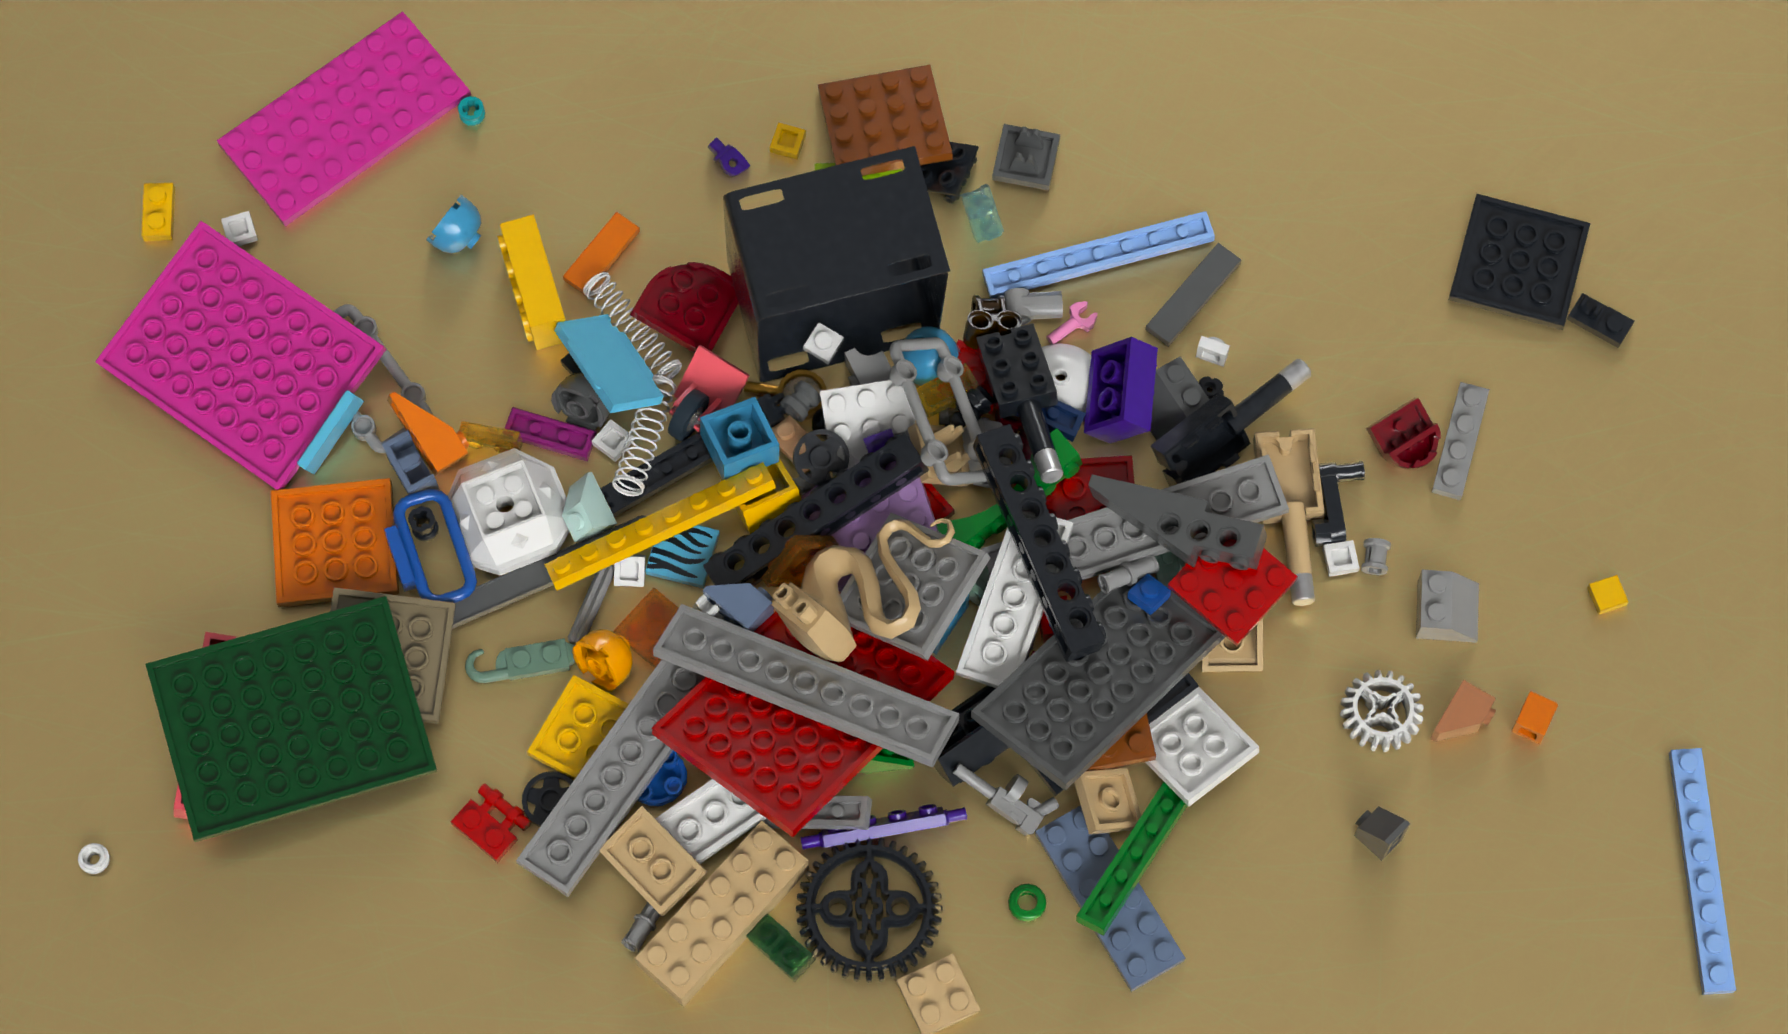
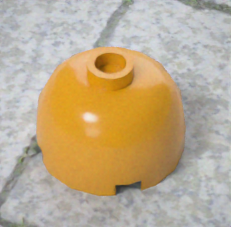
M599 629L588 633L575 643L576 645L573 647L572 653L577 666L583 674L589 671L597 678L590 682L604 691H612L629 676L633 659L630 644L624 636L609 630Z

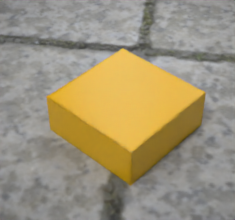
M778 122L770 144V152L797 160L806 137V130Z
M1618 575L1590 583L1587 587L1598 615L1627 606L1629 602Z

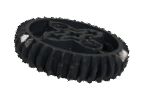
M870 837L866 840L867 845H861V841L857 839L854 842L855 847L851 848L849 843L845 841V844H843L844 850L841 852L838 847H831L832 857L825 852L821 854L824 862L823 865L817 861L812 863L817 873L812 871L805 873L806 878L811 883L801 882L800 888L807 893L797 894V900L805 903L796 906V913L804 914L797 918V925L806 926L799 931L800 936H811L805 941L806 948L816 946L811 952L813 958L824 954L820 964L824 967L832 961L830 971L836 973L840 967L843 968L842 978L846 979L850 971L854 972V981L856 982L860 980V973L866 974V981L868 983L872 982V974L877 973L879 981H884V972L889 971L892 979L896 978L895 968L899 967L901 972L905 974L908 972L907 961L914 967L918 965L915 954L922 958L926 957L927 952L922 945L928 948H932L934 942L927 936L937 937L939 930L933 926H938L942 923V918L934 915L943 912V906L934 904L942 900L941 893H932L939 888V884L935 881L928 882L934 876L932 871L922 873L926 868L925 861L914 864L918 858L917 853L914 852L909 857H906L908 851L906 846L901 847L899 852L896 851V841H891L889 848L884 847L885 840L882 837L879 838L878 845H873V840ZM865 858L852 871L850 890L830 892L824 896L820 904L815 903L822 883L834 869L847 861ZM874 858L887 859L904 868L917 883L922 895L923 904H919L916 898L909 892L888 890L887 871ZM869 869H871V874H873L870 888H868L865 880ZM859 889H862V897H858ZM877 889H881V897L884 901H886L885 906L887 917L884 918L882 899L880 897H877ZM868 900H871V904H873L870 919H868L865 911ZM853 901H856V903H855L856 918L858 919V921H862V929H861V930H858L857 920H856L854 917H852V916H853V905H852V902H853ZM836 903H841L847 908L842 915H834L829 910ZM898 903H903L908 906L909 911L904 915H896L892 908ZM820 915L823 921L830 927L850 928L852 949L865 960L860 962L846 958L831 948L822 937L815 916ZM918 915H923L921 927L914 940L906 949L892 958L878 962L874 961V958L881 955L887 948L889 928L908 927L915 922ZM877 921H881L880 930H877ZM868 930H871V935L873 936L870 950H868L865 942Z

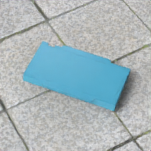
M608 314L557 322L554 330L609 413L661 404L664 395L653 381V373L624 332H620L616 326L613 327L611 325V318Z

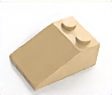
M1263 618L1238 646L1225 637L1202 659V672L1263 671Z

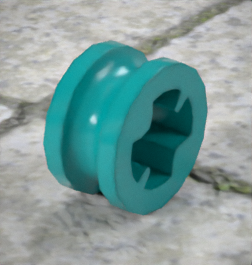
M469 96L459 103L458 111L464 124L475 126L480 124L485 118L484 106L479 98ZM469 107H475L474 115L472 116L468 115Z

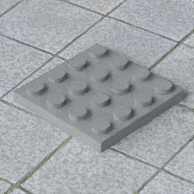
M890 513L883 526L896 519H908ZM910 521L931 539H940L945 536L942 533ZM898 530L892 532L887 542L893 558L918 592L921 610L914 627L893 639L873 634L864 621L859 589L854 575L850 577L840 596L847 612L850 627L928 661L991 557L987 552L954 538L951 539L950 543L940 548H929L907 531ZM875 537L865 554L871 559L879 581L882 611L887 619L893 620L902 616L906 607L905 599L879 557L877 537Z

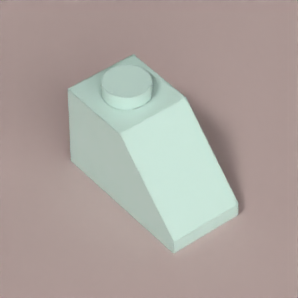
M592 472L586 473L569 487L562 517L574 542L588 539L613 528L617 524Z

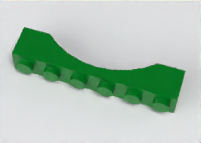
M1058 428L1051 432L1050 435L1063 470L1061 479L1054 483H1044L1040 478L1032 454L1030 458L1035 471L1033 477L1037 486L1043 488L1046 496L1051 494L1055 490L1056 484L1064 478L1069 479L1074 476L1083 464L1079 453ZM1016 484L1013 488L1015 491H1024L1023 487L1019 484ZM997 503L973 516L951 520L955 530L952 538L978 549L985 544V540L992 534H999L1007 527ZM937 524L939 533L946 535L948 531L947 524Z

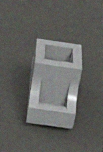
M855 348L844 352L845 365L851 375L848 377L850 386L890 380L891 366L883 351L870 356L859 353Z

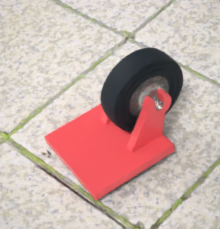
M699 345L674 394V397L677 399L669 411L672 419L668 427V433L675 439L683 442L695 430L700 432V417L736 404L750 375L702 345Z

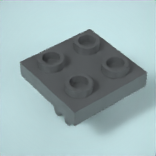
M1004 124L992 180L1049 191L1060 142V134Z

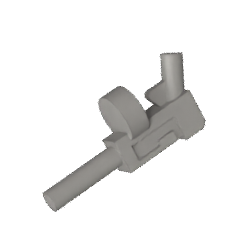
M960 763L952 772L987 797L986 805L1015 824V829L1024 836L1034 834L1044 816L1059 808V804L1054 797L1042 804L1033 798H1028L1027 805L1020 801L1019 798L1027 788L1028 781L1019 774H1016L1004 789L1001 786L994 788Z

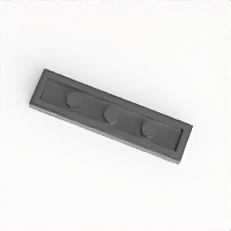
M1218 243L1146 325L1145 330L1169 347L1241 264V259Z

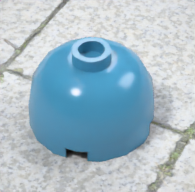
M460 195L457 199L461 205L455 202L432 231L436 237L430 235L426 239L435 248L446 253H458L466 246L472 249L481 237L477 232L481 225V215L472 202L463 195Z
M928 326L915 329L905 338H940L947 344L952 356L958 358L960 352L958 345L945 330L938 329L937 327ZM936 349L902 352L904 358L913 363L917 370V376L913 380L915 384L928 387L927 384L934 382L937 385L944 383L938 378L936 373L937 366L941 362Z

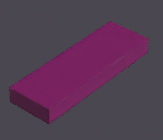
M512 407L503 430V436L587 462L593 448L592 440L597 435L596 431Z

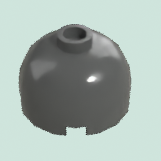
M581 372L567 376L552 393L551 402L555 411L559 414L562 410L568 416L566 422L595 431L597 427L600 426L601 428L610 415L597 393Z

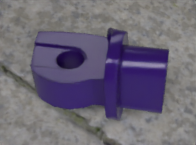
M717 137L708 145V148L715 155L713 160L715 162L719 161L723 172L727 175L736 177L750 167L748 161L736 148L730 144L725 146ZM729 161H734L736 166L731 167Z

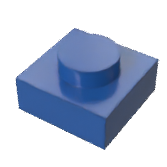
M1147 573L1128 591L1127 598L1146 613L1152 615L1170 598L1171 590Z

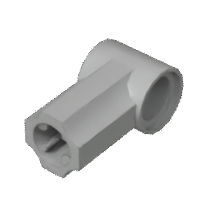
M1013 288L1004 293L1006 310L1018 313L1022 318V325L1028 324L1033 319L1063 318L1061 291L1030 293L1029 290L1024 288Z

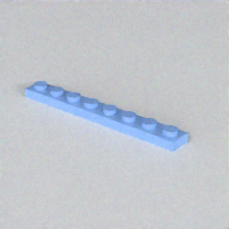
M1207 211L985 268L982 269V275L989 297L997 298L998 295L1004 296L1005 291L1009 289L1024 288L1030 290L1213 242L1215 235Z
M1702 748L1671 750L1669 752V760L1702 995L1734 993L1736 985Z

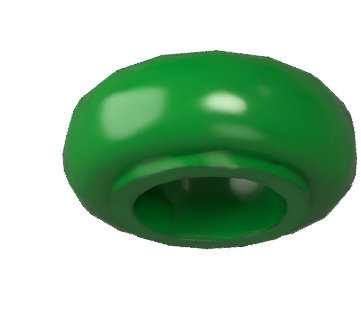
M1029 883L1015 887L1008 899V906L1012 915L1018 920L1025 922L1040 918L1045 912L1047 905L1046 896L1043 891L1036 885ZM1023 895L1033 896L1037 901L1035 908L1028 911L1023 910L1018 905L1019 898Z

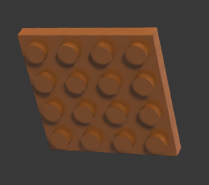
M930 64L818 84L835 165L912 146L916 148L920 165L953 159ZM893 160L863 168L861 174L864 176L903 169L905 167L903 160Z

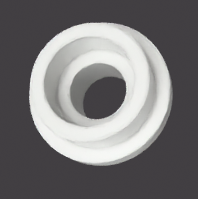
M98 843L86 845L78 855L79 866L88 874L101 873L107 868L110 861L108 850ZM93 855H99L100 857L96 864H90V858Z

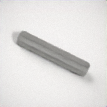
M613 565L595 573L568 635V641L571 644L576 645L575 643L589 633L614 576Z

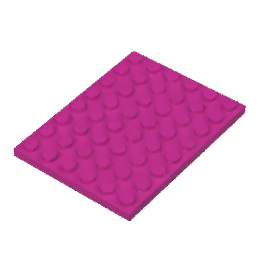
M200 221L95 362L274 489L281 490L286 487L300 468L297 462L345 391L348 390L354 394L387 349L213 228Z

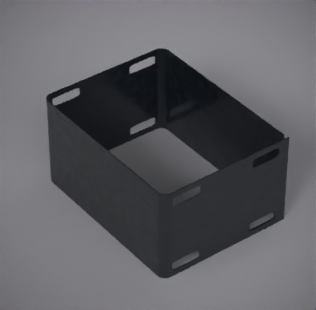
M915 146L735 190L723 196L727 263L760 382L784 378L787 374L796 370L811 371L845 362L844 352L853 348L867 356L881 351H890V345L894 341L883 342L881 333L892 328L912 323H921V327L932 326L940 329L950 268ZM893 160H903L905 167L903 171L874 179L864 180L862 178L861 170L863 168ZM771 190H782L784 200L749 210L741 209L739 200L744 197ZM818 323L844 337V341L829 364L807 352L809 362L778 371L769 370L767 363L769 360L798 352H806L803 350V346Z

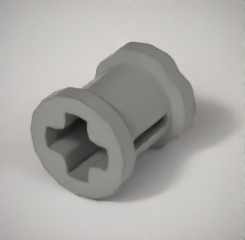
M1380 538L1365 539L1363 544L1366 548L1365 563L1362 564L1361 571L1371 575L1387 574L1386 557L1387 550L1391 549V543Z

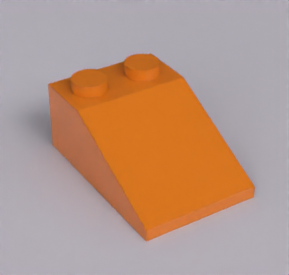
M396 392L389 394L387 401L405 430H408L411 434L415 446L434 476L466 457L468 454L466 449L469 443L461 431L456 433L451 426Z

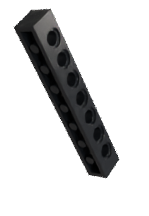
M1011 424L978 434L974 441L973 449L1065 661L1069 662L1100 651L1106 639L1105 629L1100 621H1096L1093 614L1094 605L1092 599L1082 589V578L1078 568L1073 567L1071 564L1068 544L1064 539H1060L1057 532V519L1053 513H1049L1046 507L1045 492L1041 486L1036 484L1033 477L1035 471L1032 462L1029 459H1025L1022 452L1023 443L1020 435L1017 432L1014 433ZM1007 457L1012 461V464H1003L999 458ZM1011 484L1021 485L1024 491H1015ZM1029 510L1035 514L1036 518H1027L1022 511ZM1041 537L1046 540L1048 545H1039L1035 542L1034 538ZM1046 565H1055L1059 569V572H1050L1046 568ZM1058 592H1067L1071 596V600H1063L1059 597ZM1070 619L1080 620L1083 627H1074L1070 623Z
M906 433L900 436H893L885 443V446L876 452L864 455L858 464L850 469L841 470L832 481L826 485L817 486L809 493V496L800 502L788 505L784 512L776 518L764 521L760 524L759 529L750 535L738 538L732 547L724 552L712 555L703 567L714 585L750 583L755 586L928 472L929 468L922 462L919 453ZM896 461L893 469L885 470V466L889 462ZM871 478L867 486L859 487L863 479ZM846 494L845 499L841 503H834L839 495ZM821 511L817 519L809 520L813 512ZM795 527V531L791 536L784 537L787 529ZM770 544L769 549L765 553L759 554V550L763 545ZM745 561L741 569L734 570L737 562Z

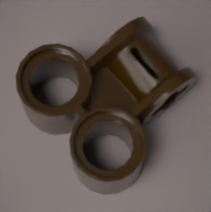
M974 295L971 312L967 317L963 341L968 347L977 349L976 337L999 332L1000 336L1011 334L1010 329L1022 326V318L1018 313L1006 310L1003 295H998L997 298H980L979 295Z

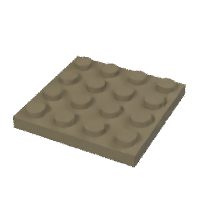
M334 587L330 612L387 596L422 720L427 723L439 724L456 603Z

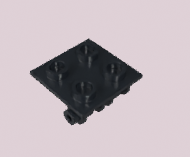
M950 142L952 160L921 165L927 190L944 194V200L948 203H954L955 200H959L962 190L961 186L966 185V178L970 177L972 166L977 162L976 155L979 147L976 145Z

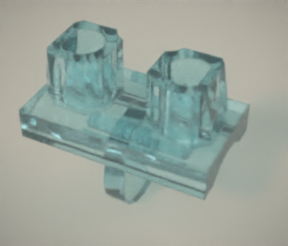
M987 183L975 191L960 195L974 238L978 243L984 240L990 241L1003 234L1004 229L990 186Z

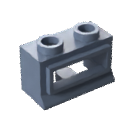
M408 430L382 443L387 458L408 495L426 489L440 490L434 475L430 473L416 449Z

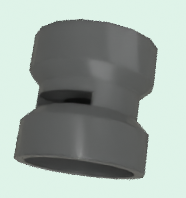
M800 380L794 386V393L786 395L780 404L792 418L803 422L808 416L810 407H816L821 402V397L810 384Z

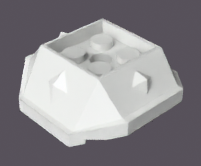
M513 448L458 470L448 497L452 502L474 568L503 575L557 554L569 533V529L562 517L567 497L553 466ZM505 506H513L508 512L500 511Z

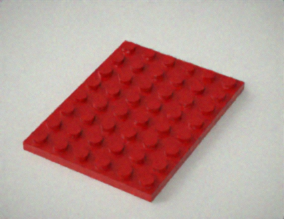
M776 611L754 631L757 634L818 657L791 634ZM851 627V631L857 646L842 662L825 660L929 702L954 679V670L931 655L927 661ZM707 677L652 727L653 736L791 837H794L883 749L880 746Z

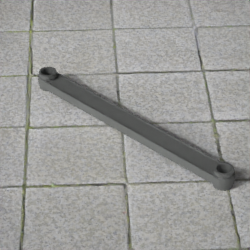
M637 516L632 520L558 551L557 554L476 586L468 598L456 602L453 629L553 586L554 584L544 564L646 516Z

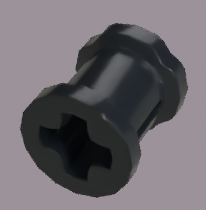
M420 506L410 512L408 522L411 525L415 538L425 542L434 539L438 534L439 526L432 510L428 507Z

